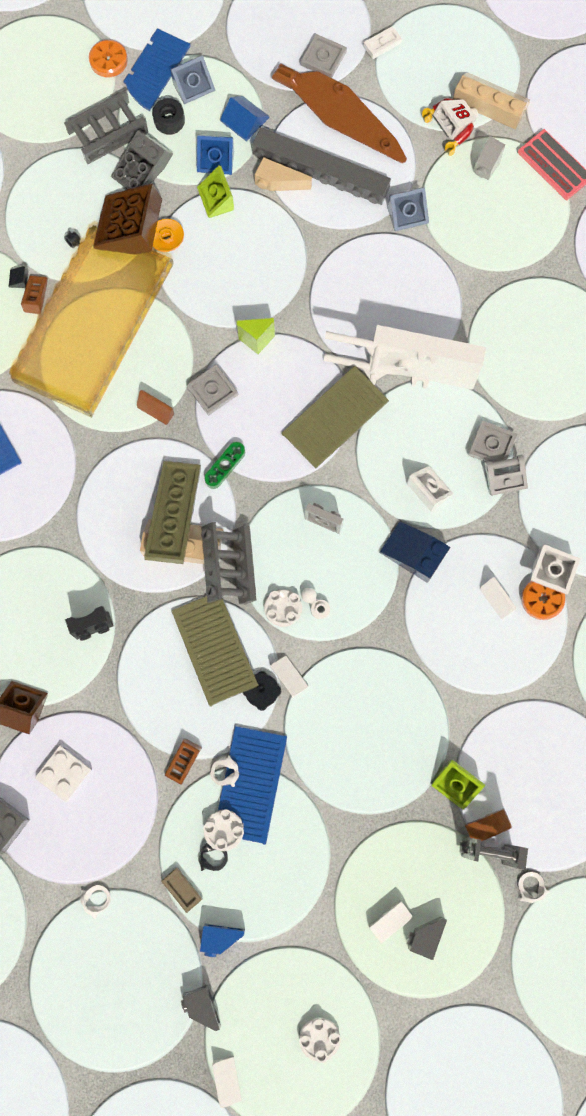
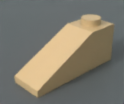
M263 157L255 173V185L270 191L311 190L312 177Z

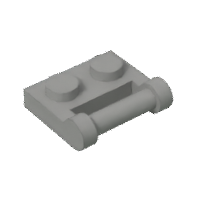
M517 455L516 458L497 462H485L489 494L491 496L528 489L523 455ZM518 466L516 471L494 475L495 469Z

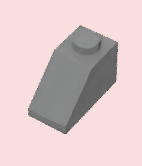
M490 136L476 161L473 172L479 177L489 180L500 164L506 144Z

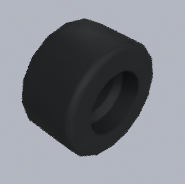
M164 98L154 105L152 110L153 121L160 133L173 135L183 128L185 124L184 109L177 100ZM167 114L175 115L170 119L163 118Z

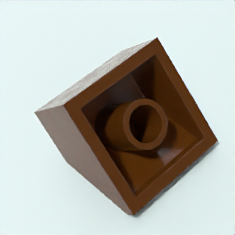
M11 681L0 696V725L30 735L38 723L48 693Z

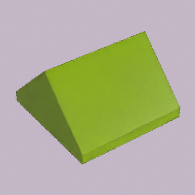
M218 166L197 186L209 218L234 210L231 190L222 167Z
M274 318L237 320L239 340L256 354H259L275 337Z
M450 760L431 786L464 810L485 787V784L454 760Z

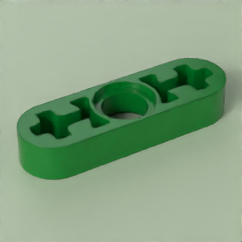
M233 442L205 474L204 479L207 487L211 489L220 487L244 458L245 447L242 443ZM238 448H240L241 454L236 453L233 456V460H235L233 462L231 459L232 455L234 454L233 449L237 450ZM228 461L231 465L229 469L223 470L220 468V463ZM216 469H217V470L219 471V474H218V476L216 477L217 482H216V483H215V482L210 483V478H209V477H213V478H214V477L217 475V471H216Z

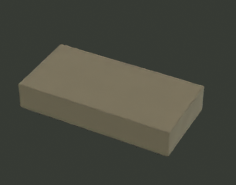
M178 867L161 881L186 913L203 899Z

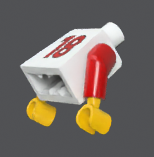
M445 98L432 106V109L425 108L422 111V117H425V123H429L432 121V115H434L449 138L455 140L454 142H448L445 146V151L448 148L453 149L449 153V156H452L455 153L456 146H460L472 133L478 111L476 108H470L463 99L453 100Z

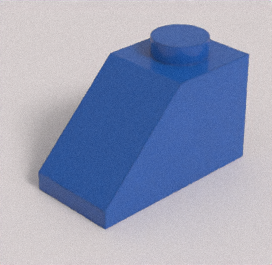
M204 924L200 952H204V956L216 957L217 954H222L244 936L245 929Z

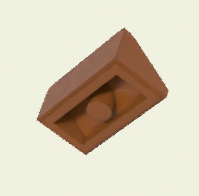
M140 390L137 408L167 425L174 416L172 407L149 393Z

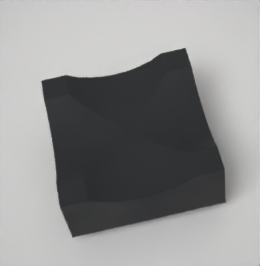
M103 606L97 607L87 616L65 619L69 634L77 640L80 639V641L91 638V635L97 632L99 634L110 631L109 628L114 627L109 612H106Z

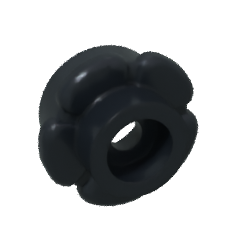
M67 231V235L64 236L66 243L71 248L80 246L79 241L81 239L76 232L71 233Z

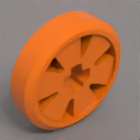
M102 40L96 43L89 52L90 66L99 76H117L127 66L126 50L117 41Z
M530 581L523 589L521 601L524 610L531 617L538 620H549L557 616L564 608L565 594ZM542 594L548 598L545 603L539 601Z

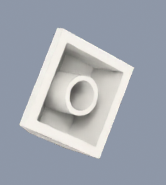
M543 545L535 559L530 581L567 595L581 558Z

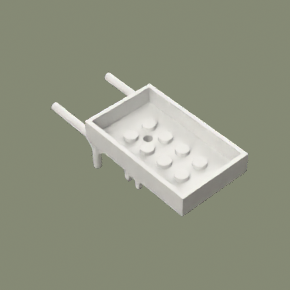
M377 325L374 341L326 331L325 339L365 347L371 355L370 363L325 354L324 361L361 368L374 385L376 380L386 374L412 377V386L414 387L417 381H422L423 389H426L429 381L473 390L483 366L486 347Z

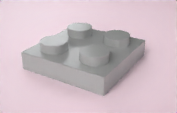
M316 34L301 60V66L332 78L347 52V47Z
M217 365L186 385L208 416L238 396L237 390Z
M482 420L468 456L483 462L507 460L517 433Z
M313 503V505L307 504L305 520L340 534L344 518H341L339 513L323 510L324 507Z

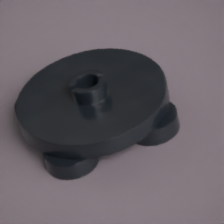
M260 671L254 675L258 686L243 692V695L246 696L251 705L257 707L260 711H264L276 701L282 691L272 676L264 671Z

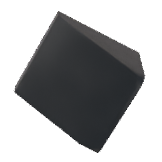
M26 266L10 270L9 288H26L29 273Z

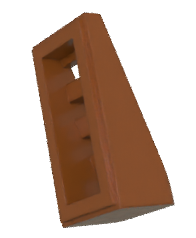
M29 276L21 301V306L25 313L41 314L48 282L47 277Z
M184 739L164 776L182 785L202 747L188 739ZM184 748H188L189 750L193 751L194 754L186 751ZM182 754L190 758V762L180 757V755ZM178 761L179 763L187 766L186 769L177 765L176 762ZM174 768L183 773L182 777L172 772V769Z

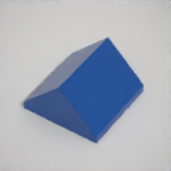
M244 96L230 97L220 122L247 142L269 119V115Z
M197 135V172L212 173L218 166H221L224 174L232 175L235 152L233 137Z

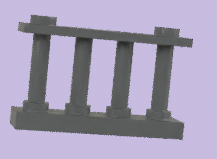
M126 90L116 93L113 97L64 122L67 133L69 135L75 133L84 146L81 151L87 165L131 142L137 130L148 133L147 123L143 116L136 119L127 106L130 102ZM119 108L122 109L130 122L124 127H120L112 112ZM106 116L115 132L107 136L97 123V120ZM89 124L100 139L90 144L81 130Z
M216 522L202 526L201 537L203 541L207 602L212 603L221 600L222 596H238L239 604L244 605L257 601L250 526L243 525L233 529V532L216 531ZM217 539L233 540L234 551L218 550ZM219 557L235 559L236 570L220 569ZM220 576L236 577L238 589L221 588Z
M464 837V841L461 840L459 852L462 853L463 858L476 862L479 861V855L499 858L502 860L503 865L526 870L528 848L504 844V848L501 847V849L481 846V840Z

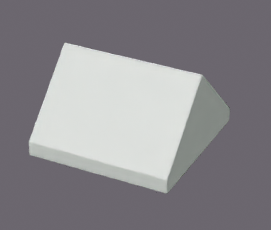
M430 466L411 474L407 485L431 512L454 494Z

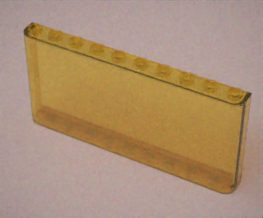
M96 225L88 228L85 240L79 244L76 256L70 261V267L67 272L63 273L60 285L54 289L50 303L46 304L42 317L36 322L35 330L28 336L25 348L19 352L18 360L9 372L14 383L91 418L174 265L172 258L154 250L134 255L94 249L93 244L98 228Z

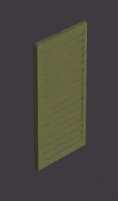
M354 366L282 432V436L317 469L382 409L389 400Z
M207 596L171 611L209 707L258 686L223 599L208 603Z

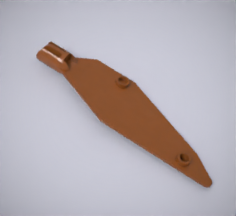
M280 63L272 79L293 89L326 126L400 163L406 162L407 157L397 139L348 86L318 71L299 73Z

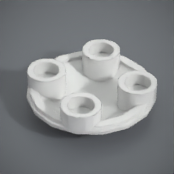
M286 589L272 591L265 601L264 612L272 624L279 627H287L296 623L300 618L302 603L299 595Z
M219 810L211 814L204 825V837L207 843L213 849L219 851H229L235 848L241 842L244 834L241 819L229 810Z
M326 1018L310 1020L303 1026L300 1032L299 1044L302 1052L306 1057L318 1063H325L332 1058L340 1047L341 1037L339 1030L333 1022Z

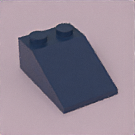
M400 521L379 553L428 583L451 547L437 538Z

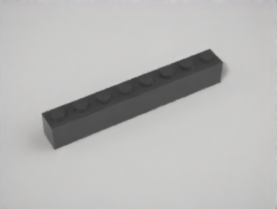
M260 127L252 143V153L257 158L263 159L264 157L311 176L322 184H329L340 191L349 192L355 197L367 199L373 204L382 205L390 189L391 178L265 128Z

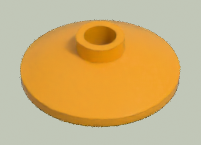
M173 219L159 220L153 248L161 252H170L178 248L184 239V230L180 223Z

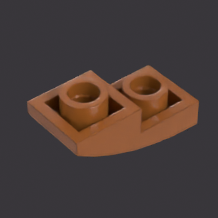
M503 808L489 813L483 818L469 822L465 827L470 838L484 841L511 829L512 825Z

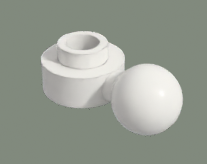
M305 588L301 593V597L304 602L311 603L312 616L316 619L326 618L330 613L329 604L324 600H317V594L314 589ZM318 606L324 607L323 613L317 611Z

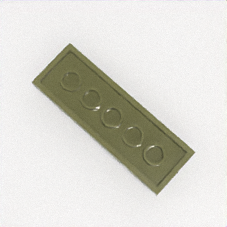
M163 461L144 554L145 560L184 564L201 465Z

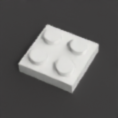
M59 746L35 779L63 801L68 802L92 769L62 746Z

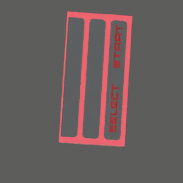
M545 129L518 150V154L566 201L586 185V169Z

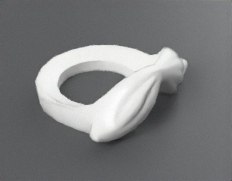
M230 756L227 759L216 761L210 772L212 780L219 786L230 784L234 787L239 777L237 763ZM218 765L235 770L234 773L223 781H219L215 777V768Z
M527 872L518 881L521 893L520 901L533 903L543 900L550 893V890H547L543 878L538 873ZM528 876H534L539 882L537 898H533L532 895H529L524 890L523 881Z
M95 885L86 891L81 890L80 902L85 912L96 919L98 913L108 908L111 902V895L106 887ZM95 890H102L106 893L107 901L103 906H86V902L89 901Z

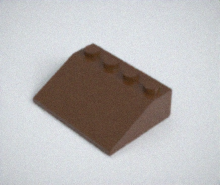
M153 183L105 195L93 244L94 249L134 255L152 251L162 198Z

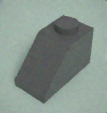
M438 917L415 928L413 933L410 932L406 944L409 945V951L434 960L447 919Z
M205 985L184 993L183 1000H181L184 1013L187 1012L189 1018L214 1031L220 1030L221 1024L209 986Z

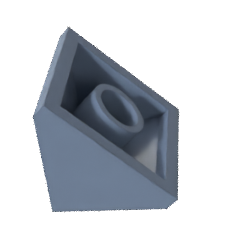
M203 55L170 69L173 85L184 105L216 91Z
M425 187L389 195L387 209L394 231L429 223Z

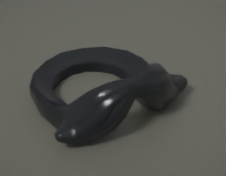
M208 843L203 845L198 858L201 871L204 869L211 871L223 869L228 861L227 851H222L224 854L223 863L219 866H212L203 857V853L216 849H213Z

